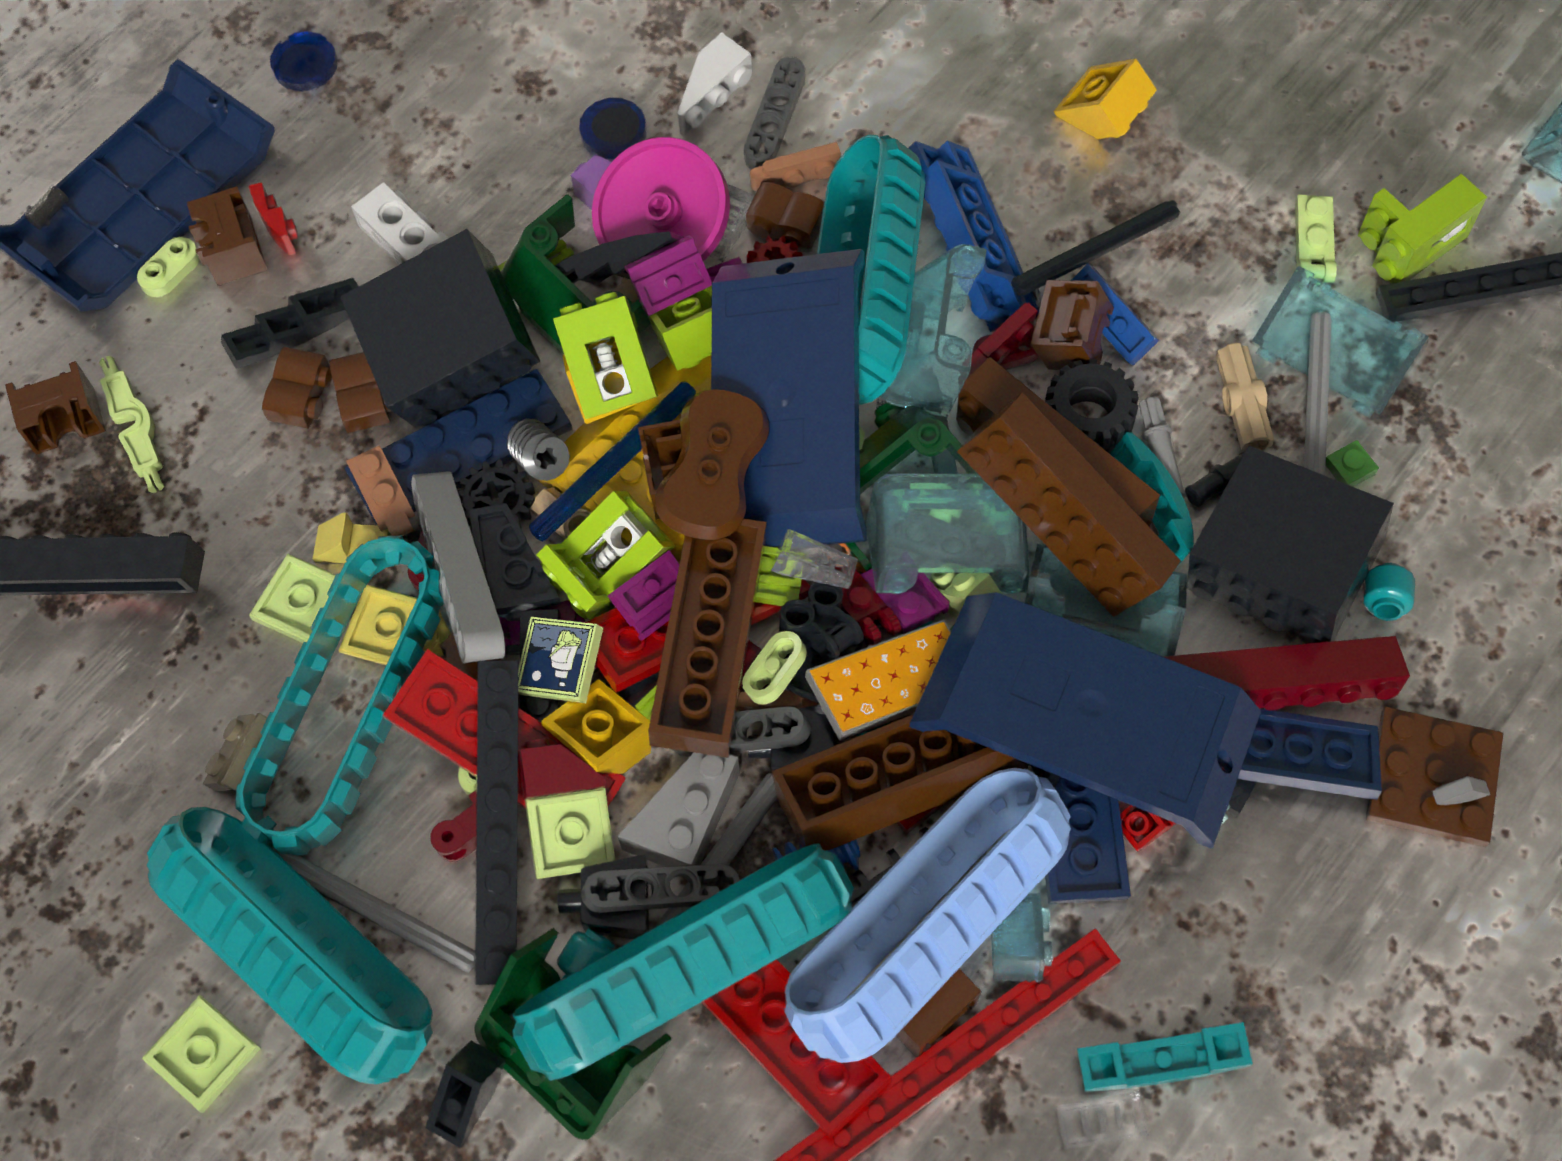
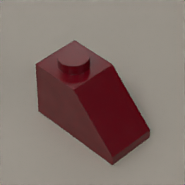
M549 739L525 742L526 749L518 751V767L523 800L600 789L607 786L605 777L563 745H550Z

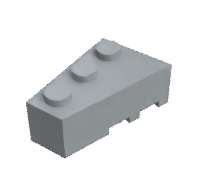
M693 752L617 836L621 849L636 856L645 855L646 860L664 867L700 865L740 774L738 758L732 755L726 758Z

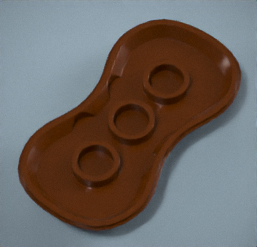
M712 389L695 394L685 404L680 417L681 452L675 466L661 481L655 497L658 516L665 525L683 535L703 540L723 539L737 530L742 523L746 512L744 491L746 470L749 463L764 446L769 435V421L766 412L758 403L735 392Z

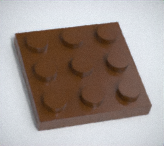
M1385 706L1381 712L1379 726L1382 792L1377 800L1369 799L1366 820L1487 847L1491 842L1504 732ZM1469 776L1485 781L1490 795L1476 800L1451 805H1438L1432 791L1435 788Z

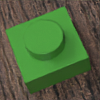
M1358 440L1326 457V467L1336 480L1352 487L1376 475L1379 469Z

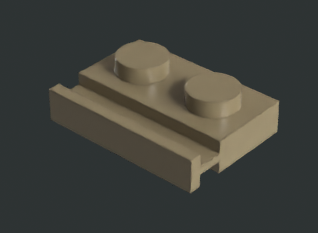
M257 713L256 716L248 714L231 720L224 731L223 738L226 740L219 753L216 752L206 765L205 773H207L203 785L214 791L237 790V785L241 783L245 773L243 767L253 747L257 748L262 737L260 732L266 722V716Z

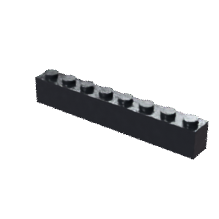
M179 532L170 533L169 536L137 533L134 537L101 534L99 538H85L74 534L66 535L65 538L33 535L31 539L0 536V596L197 593L205 551L192 540L191 536Z

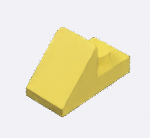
M341 513L318 525L313 561L345 564L347 562L345 559L361 544L364 545L368 541L378 539L380 536H391L388 529L381 532L378 525L353 524L348 513Z

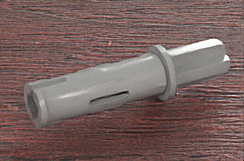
M1147 397L1139 403L1145 427L1143 438L1148 441L1150 450L1165 466L1178 486L1183 498H1185L1186 493L1183 489L1171 443V426L1166 424L1160 399Z

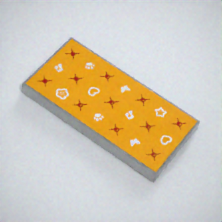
M945 620L806 671L805 678L840 741L915 713L951 633Z

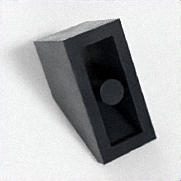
M472 1040L467 1043L445 1066L425 1128L461 1148L495 1093L506 1059Z

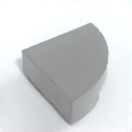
M1469 776L1435 788L1432 791L1438 805L1464 803L1490 795L1485 781Z

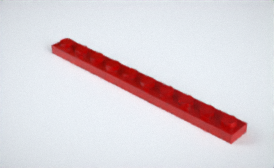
M1095 928L891 1076L892 1081L831 1139L818 1128L774 1161L853 1160L1116 968L1121 960Z

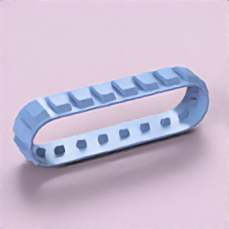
M1010 768L994 772L980 779L859 900L847 917L837 923L799 962L790 974L785 989L787 1004L784 1011L790 1025L809 1051H816L820 1058H828L840 1063L859 1061L878 1052L898 1034L1058 863L1068 846L1069 832L1071 830L1068 824L1070 814L1047 778L1038 777L1027 769ZM1003 834H1005L1003 838L981 859V861L959 882V884L938 904V906L916 927V929L894 950V952L872 973V975L852 995L845 999L866 978V976L888 955V953L910 932V930L933 908V906L955 885V883L977 862V860Z

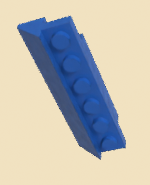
M948 140L938 149L915 141L908 148L917 154L921 169L925 173L924 198L930 204L935 216V225L942 232L947 244L946 251L956 265L959 272L958 279L968 293L973 313L979 319L985 320L990 332L1000 327L1025 302H1029L1038 310L1036 319L1039 308L1033 292L1018 296L1011 285L1012 279L1024 272L969 148Z

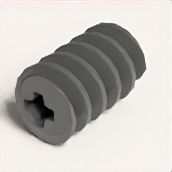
M526 418L512 426L507 436L508 451L530 476L538 480L548 481L564 473L569 464L570 455L568 447L544 423L537 419Z

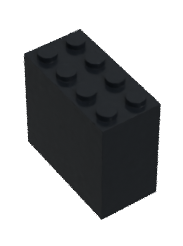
M468 229L340 296L386 407L415 428L433 423L437 416L448 410L464 407L469 399L481 393H489L496 390L501 382L513 376H522L528 373L532 366L541 362L493 254Z
M1248 446L1190 552L1187 589L1202 600H1214L1227 606L1230 611L1237 615H1249L1263 621L1272 630H1284L1298 636L1305 644L1332 642L1385 541L1394 503Z

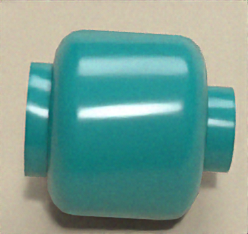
M1384 563L1370 569L1364 583L1363 603L1366 609L1378 619L1385 621L1397 620L1408 614L1414 606L1415 578L1412 572L1395 563Z
M590 928L585 933L581 931L575 932L557 958V965L564 972L561 980L613 951L615 944Z

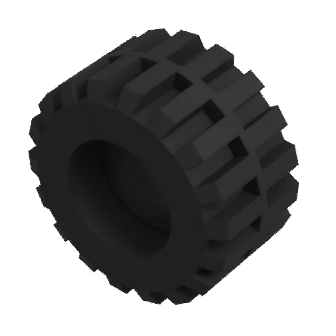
M1089 359L1088 364H1083L1081 360L1075 361L1072 368L1066 365L1060 369L1059 375L1055 374L1053 376L1050 386L1047 388L1045 402L1110 454L1125 433L1132 432L1139 406L1137 405L1139 399L1138 392L1133 391L1135 384L1131 378L1124 379L1125 372L1122 369L1118 368L1116 371L1111 369L1112 364L1105 361L1104 365L1097 364V359ZM1079 402H1093L1102 406L1108 412V415L1095 419L1086 418L1079 415L1071 406Z

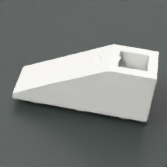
M722 32L697 55L677 113L679 130L682 136H685L692 128L699 127L711 111L716 107H721L728 99V96L738 87L746 85L752 76L751 53Z

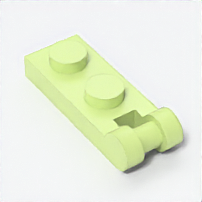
M1298 195L1295 201L1297 281H1309L1310 278L1322 279V282L1334 283L1337 264L1335 262L1333 197ZM1311 262H1319V263H1321V265H1320V264H1311Z

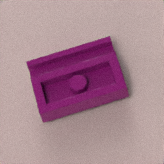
M690 235L624 266L630 276L643 310L648 316L712 286V281L702 257L695 246L693 237Z
M670 550L608 595L630 627L633 626L638 632L640 640L645 639L669 621L679 569V562Z
M906 553L902 554L901 558L896 561L891 559L861 574L887 607H890L897 618H899L902 634H906L934 620L935 615L941 612L943 615L948 613L949 601Z

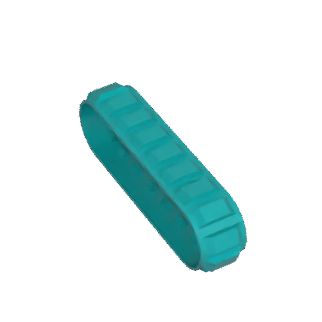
M869 134L853 143L837 161L830 174L826 188L817 254L856 249L864 251V266L858 276L859 405L870 403L882 395L895 380L904 361L925 191V173L921 169L917 154L889 135L879 137L878 135Z
M401 535L380 536L376 540L368 541L364 545L361 544L345 559L347 562L344 564L340 574H336L327 592L329 597L324 608H320L311 626L312 633L308 641L303 642L294 661L296 666L291 677L286 678L278 694L279 702L274 712H270L260 732L262 737L257 748L253 747L243 767L245 773L241 784L237 785L235 809L245 816L241 826L257 842L265 841L282 855H307L310 849L321 845L325 847L342 831L340 826L346 815L352 814L361 794L358 791L363 779H368L377 757L374 754L379 743L384 744L393 723L383 718L382 715L425 653L423 651L424 645L427 640H432L441 620L438 615L440 607L444 605V601L439 588L440 571L433 568L434 556L418 541L409 544L404 541ZM399 564L408 565V568L416 575L424 571V580L419 582V596L322 805L315 815L300 827H285L283 832L273 831L277 823L270 816L264 817L263 807H266L267 792L364 588L374 575L387 567Z
M191 807L180 815L172 816L163 825L147 852L149 859L147 875L150 886L158 897L299 1036L341 1074L358 1082L381 1084L389 1082L393 1078H398L400 1074L409 1073L433 1034L430 1024L433 1011L427 997L418 986L265 841L257 842L241 826L242 821L223 811L207 807Z
M820 844L802 847L771 862L541 991L514 1012L513 1017L516 1023L513 1038L531 1070L544 1073L550 1081L573 1074L832 928L853 910L850 900L854 887L837 855L823 850Z

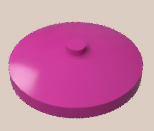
M672 137L644 140L619 154L601 176L592 203V223L595 236L600 245L635 235L668 231L683 237L690 235L693 237L695 246L704 262L719 244L727 227L730 212L729 189L719 166L696 145Z

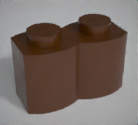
M761 182L746 213L747 229L756 237L767 239L768 235L772 239H780L783 235L786 239V244L795 241L798 249H811L821 229L825 201L807 193L793 192L775 183Z
M288 347L282 348L275 364L273 378L268 384L262 403V411L268 421L309 429L313 419L319 418L322 410V400L319 397L324 388H328L332 381L330 365L326 356Z
M364 352L329 360L339 412L347 433L390 423L388 412L391 410L386 407Z

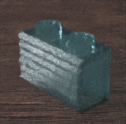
M1029 893L991 933L993 980L996 982L999 980L1004 982L1008 980L1012 982L1016 980L1020 982L1025 980L1028 982L1034 980L1040 982L1043 980L1044 966L1052 965V942L1044 941L1043 932H1049L1050 911L1049 908H1042L1041 894Z

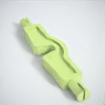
M106 356L107 362L104 358L99 361L105 375L100 380L106 396L109 414L116 424L135 421L132 426L120 432L118 438L130 458L134 471L139 477H144L148 491L156 493V487L161 491L164 485L158 474V470H161L163 466L153 443L155 433L153 418L145 405L135 397L126 374L123 371H118L114 357Z

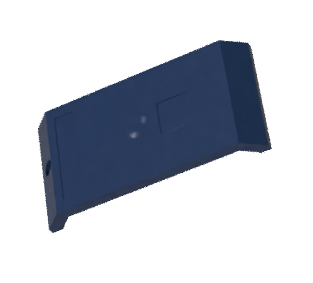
M177 59L169 66L163 89L15 223L0 225V250L80 312L107 308L137 280L139 269L169 240L183 237L189 231V226L197 224L196 221L191 219L187 202L236 187L265 160L275 132L274 126L186 63Z
M862 249L722 266L712 282L711 390H727L754 400L766 412L769 421L768 438L761 450L749 463L744 479L746 498L744 519L767 522L765 546L786 548L867 541V526L865 525L860 506L858 276L864 266V251Z
M998 592L967 596L910 721L909 727L921 732L946 730L1182 825L1197 841L1196 843L1212 849L1261 710L1239 686Z

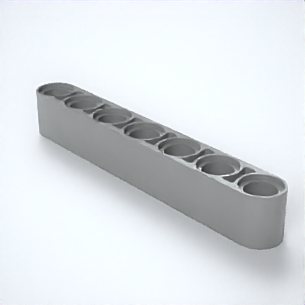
M445 471L413 474L411 486L414 505L428 551L434 556L433 568L440 571L439 588L460 658L463 663L501 659L505 654L502 627L452 473Z

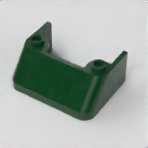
M568 194L524 229L501 271L509 292L519 306L521 313L563 354L553 318L561 316L560 309L581 303L583 309L597 305L596 300L592 302L546 258L555 250L558 240L575 227L573 200ZM608 291L600 295L602 296L608 293L616 292L618 298L625 296L624 294L617 291ZM628 299L631 312L634 313L638 324V333L640 334L651 325L650 320L644 312L639 299L634 303Z
M917 406L902 409L866 438L860 450V494L915 450L923 456L931 457L947 449L980 488L986 482L957 452L962 444L944 423ZM855 542L844 543L866 572L873 569L868 558Z
M552 928L511 954L475 1023L474 1031L478 1043L506 1059L503 1069L565 1129L578 1139L588 1140L598 1133L648 1080L671 1042L672 1037L665 1033L643 1051L633 1045H624L613 1056L608 1054L591 1065L556 1080L550 1081L544 1073L531 1070L513 1038L516 1023L513 1014L529 999L561 980L558 972L545 961L559 934L558 931Z

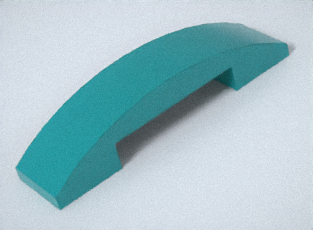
M1126 432L1110 455L1160 494L1152 521L1159 533L1158 537L1182 562L1194 546V531L1185 500L1172 476L1157 456L1132 432Z
M1244 1022L1203 1028L1201 1032L1122 1045H1119V1042L1077 1048L1085 1092L1127 1089L1183 1081L1253 1065Z

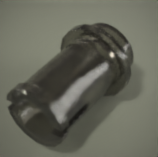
M51 185L49 190L34 206L29 205L26 208L28 212L24 216L33 226L40 230L44 226L49 227L51 224L49 220L69 201V198L59 188Z

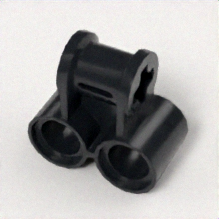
M819 580L810 586L808 602L791 600L781 607L779 632L791 631L796 633L806 648L810 645L826 662L838 659L842 651L851 645H859L864 639L862 629L857 621L842 611L843 591L840 585L834 581Z

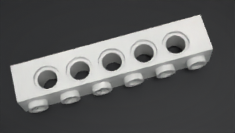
M384 182L351 206L358 226L398 265L448 239L443 232L436 233L431 228L429 220L421 211L414 212L410 208L405 196L399 190L393 192ZM514 301V303H515V305H516V307H517V310H518V312L520 313V312H521V311H520V308H519V306L517 305V303Z

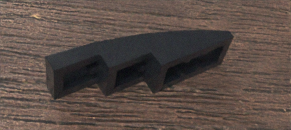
M669 231L635 235L600 244L573 255L555 266L573 284L580 280L598 285L613 274L630 279L624 266L684 237Z
M350 278L289 296L288 306L255 315V325L221 334V344L235 369L280 354L283 347L294 348L348 320L349 316L340 296L359 286L354 278Z

